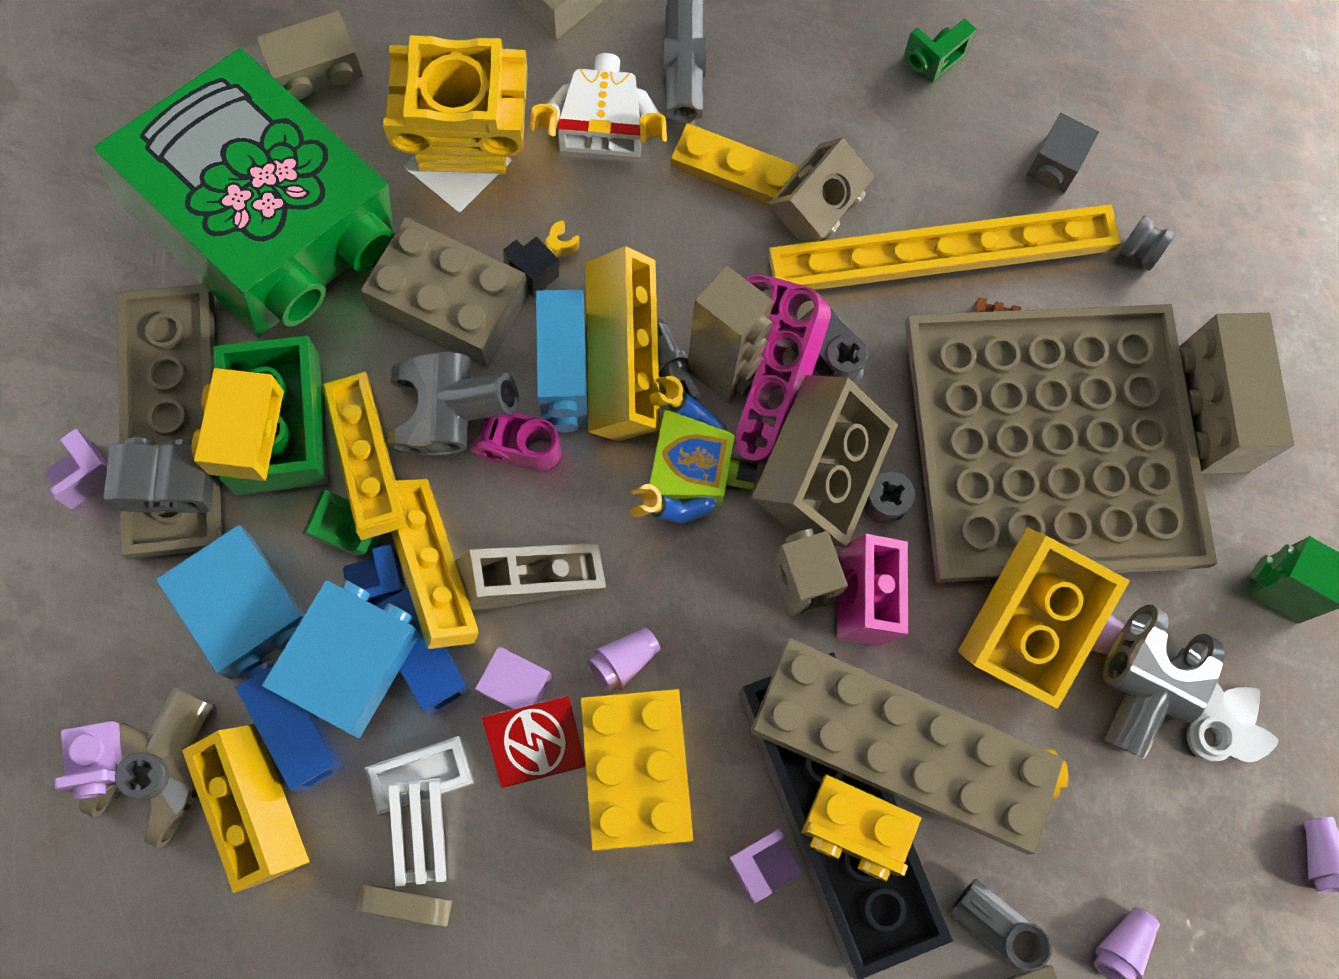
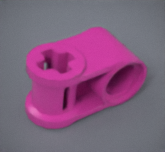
M513 412L512 415L485 418L477 441L471 442L469 449L471 453L485 460L509 463L535 471H547L554 468L562 457L561 443L556 428L551 422ZM546 438L551 441L549 447L542 452L528 450L530 444L535 439Z

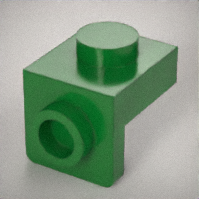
M326 489L320 492L302 532L306 536L351 556L365 555L367 550L372 551L382 536L381 534L361 541L356 531L349 500Z

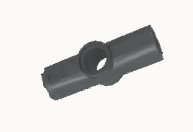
M667 0V38L664 37L663 77H666V117L673 119L676 123L687 124L702 118L704 105L703 77L705 78L706 38H703V0Z

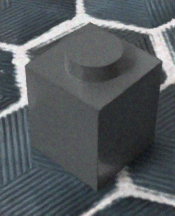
M1060 112L1027 174L1036 178L1043 186L1056 188L1065 193L1082 166L1099 131Z

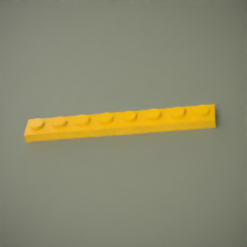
M1112 204L770 247L768 256L772 277L800 284L812 290L1111 252L1116 251L1122 243Z

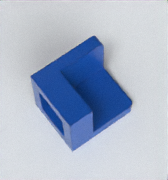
M391 544L373 548V559L343 567L345 580L370 593L371 595L367 602L375 606L374 601L377 598L397 594L406 589L399 556Z

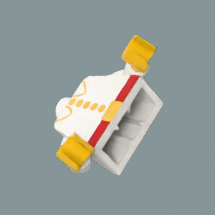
M610 53L598 54L595 57L594 70L578 69L574 71L571 83L563 84L547 104L534 105L531 110L530 131L534 132L537 128L548 129V135L554 137L556 135V126L558 125L560 151L640 157L641 143H647V138L659 137L662 139V142L667 141L666 117L659 114L647 92L637 88L635 75L619 72L620 59Z

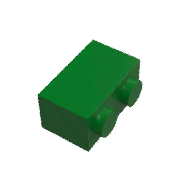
M1311 536L1293 545L1286 544L1279 552L1271 556L1264 555L1251 573V578L1255 582L1248 596L1297 624L1339 609V552Z

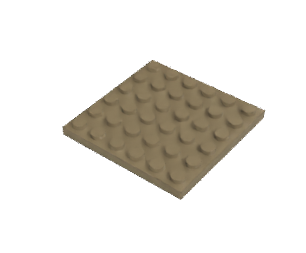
M1172 304L909 315L907 317L905 326L936 583L998 580L1026 527L1056 540L1115 573L1211 568L1217 564Z

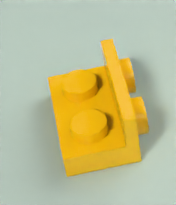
M825 775L801 833L813 838L810 847L835 859H839L841 852H844L861 860L858 866L859 870L887 881L890 874L894 876L905 875L908 865L904 864L922 817L829 775Z

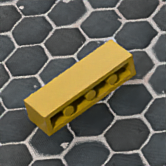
M624 246L586 262L588 432L618 442L660 430V406H655L650 402V394L659 392V383L656 382V379L659 378L656 265L654 259Z

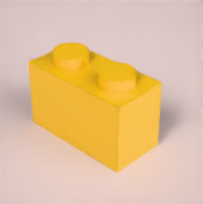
M214 368L211 384L207 383L202 392L201 405L204 411L201 429H197L194 432L191 444L194 461L208 475L266 481L284 393L273 375Z

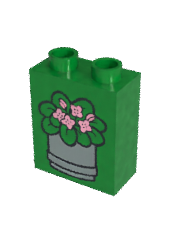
M241 47L92 147L114 199L257 338L280 321L285 326L292 327L307 320L322 304L326 295L325 286L349 267H352L357 272H365L376 266L395 235L389 184Z

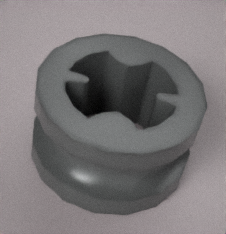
M144 752L132 753L125 757L118 765L115 773L116 786L122 794L130 798L143 800L155 798L162 793L169 780V769L165 761L157 755ZM150 764L152 769L147 775L151 783L148 786L137 784L135 788L133 783L138 777L134 769L137 766L148 768Z

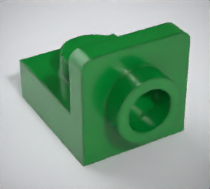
M964 18L952 29L949 27L942 29L931 40L922 30L916 28L909 35L904 56L915 71L923 73L931 82H934L968 54L977 29Z

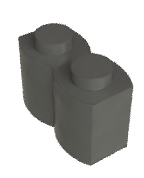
M128 438L125 440V443L110 445L103 501L113 510L125 512H211L214 475H208L194 461L191 451L192 439L181 438L174 440V444L156 446V443L150 439Z

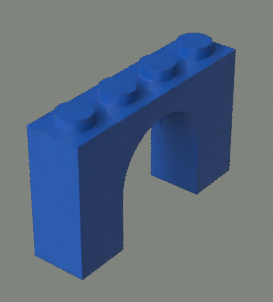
M408 587L397 594L386 595L374 601L376 606L382 610L387 603H390L413 616L410 625L420 633V636L400 668V672L424 713L432 716L471 692L446 647L427 649ZM266 662L250 670L245 675L247 680L235 688L288 788L291 791L303 793L343 769L344 765L322 727L318 716L262 686L275 665L272 662Z

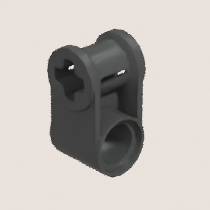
M813 308L798 321L807 319L812 314ZM830 308V322L814 369L821 376L848 377L858 386L863 378L864 366L868 358L867 346ZM791 345L792 349L798 354V345Z

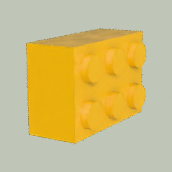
M1026 527L961 644L958 653L975 667L1058 709L1130 580L1056 540Z
M679 689L581 698L592 851L692 842L693 830Z

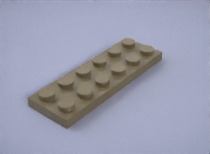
M203 284L117 292L119 444L125 443L126 439L133 437L150 439L156 443V446L174 444V440L181 438L192 439L194 432L197 429H201L204 417L201 405L202 392L207 383L211 384L215 368L214 295ZM214 475L211 512L120 511L121 555L126 559L198 552L221 537L220 476Z
M791 638L784 644L750 733L1027 855L1035 854L1064 761L1062 757Z

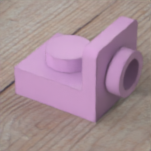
M109 721L61 730L64 777L54 779L55 790L73 792V799H87L106 795V786L116 784L115 773L122 761L119 723Z

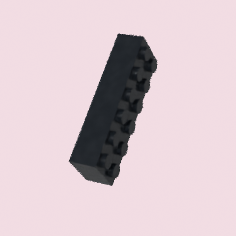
M834 652L828 654V655H830V656L836 658ZM772 676L743 686L738 694L751 728ZM754 735L848 975L854 979H864L953 942L913 842L904 864L908 865L905 875L894 876L890 874L888 880L883 881L859 870L858 866L861 860L841 852L839 859H835L810 847L813 838L801 833L825 775H829L897 806L894 796Z

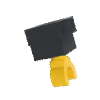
M563 220L554 223L544 243L536 236L525 246L516 239L503 249L504 263L525 273L528 292L533 298L536 296V291H543L547 288L548 284L559 277L558 257L561 255H571L579 248L578 235L565 242L558 239L565 232V222Z

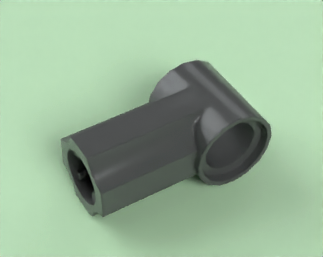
M974 879L963 890L949 911L954 918L998 953L1005 964L1013 968L1035 971L1045 966L1051 957L1052 944L1047 933L1041 927L1027 921L978 879ZM1023 931L1032 937L1035 944L1032 956L1025 961L1019 960L1013 951V940L1017 934Z

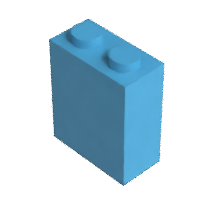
M583 289L536 291L537 391L541 417L551 422L557 432H573L578 430L579 426H588L587 344Z
M237 525L156 579L215 671L230 680L234 677H237V679L244 678L250 670L263 664L261 659L276 648L280 651L284 650L305 615L252 535L240 525Z
M326 580L262 686L360 739L420 633L410 625L413 616L402 609L387 603L382 610L367 602L371 594L359 586L344 580L341 587Z

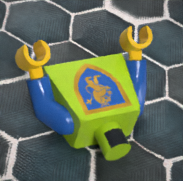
M674 376L657 378L656 382L665 387L666 396L660 392L650 394V402L655 406L670 404L669 408L671 411L664 410L650 484H645L631 491L632 495H638L643 499L644 505L630 508V513L636 518L651 513L655 518L684 524L710 514L714 508L721 507L726 485L753 490L758 463L731 458L735 435L727 431L726 425L706 407L683 392V386L679 379Z

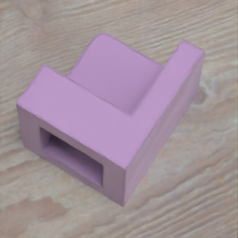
M74 429L60 439L70 454L48 468L44 473L53 486L49 492L54 499L71 510L105 487L108 461L94 442L78 429Z
M499 647L493 654L475 690L484 698L508 710L540 703L553 678L549 671Z
M782 827L775 829L727 857L751 903H757L772 894V890L801 873L797 861L784 840L786 834Z

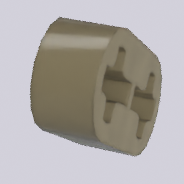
M359 884L354 910L418 923L448 926L453 900L387 887Z

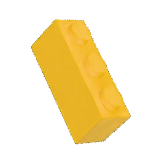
M255 724L218 730L182 750L233 893L271 881L309 863L268 748Z

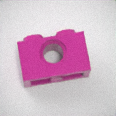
M864 534L851 541L847 548H839L838 559L848 586L837 600V639L880 646L907 635L908 542Z

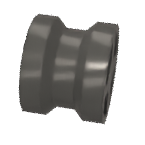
M1144 215L1119 253L1126 258L1134 256L1141 261L1143 268L1150 271L1169 246L1175 233L1169 229H1158L1153 226L1152 219Z
M886 471L877 475L864 506L866 514L873 521L880 524L898 522L911 508L915 499V490L911 481L905 475L895 471ZM885 488V490L891 491V492H894V493L891 494V493H889V492H884L883 489Z

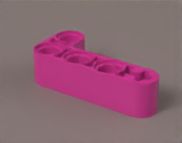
M753 274L748 276L746 280L760 291L771 290L773 305L769 320L773 324L767 338L768 343L761 356L764 359L757 368L736 431L735 446L739 454L745 459L766 465L805 375L812 376L830 322L831 310L824 298L806 286L764 274ZM813 301L814 308L812 314L807 319L798 321L797 311L804 302ZM797 344L799 349L797 359L792 364L784 365L783 353L789 346ZM782 388L784 393L783 402L778 408L771 410L768 404L769 396L775 389ZM763 416L775 420V425L762 422ZM758 437L768 439L765 448L755 445Z

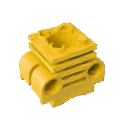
M410 35L409 46L390 45L389 54L391 61L388 86L391 94L387 96L386 117L383 119V127L390 145L399 151L416 154L419 171L506 174L507 156L517 155L523 149L528 69L526 51L503 49L502 41L499 38L448 40L434 36Z

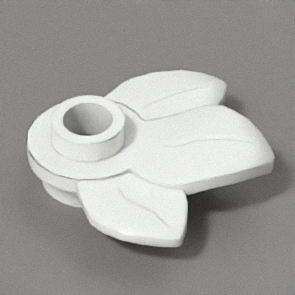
M1217 683L1202 715L1188 726L1187 742L1192 752L1200 759L1209 762L1222 761L1231 757L1244 763L1258 761L1271 753L1279 740L1268 730L1254 725L1259 711L1260 690L1253 687H1236L1223 692ZM1206 729L1212 731L1215 735L1216 741L1214 746H1209L1204 739Z

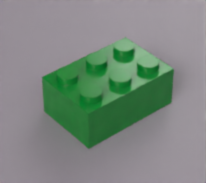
M308 335L214 346L215 368L273 375L284 391L266 481L220 476V481L235 495L329 484L320 355Z

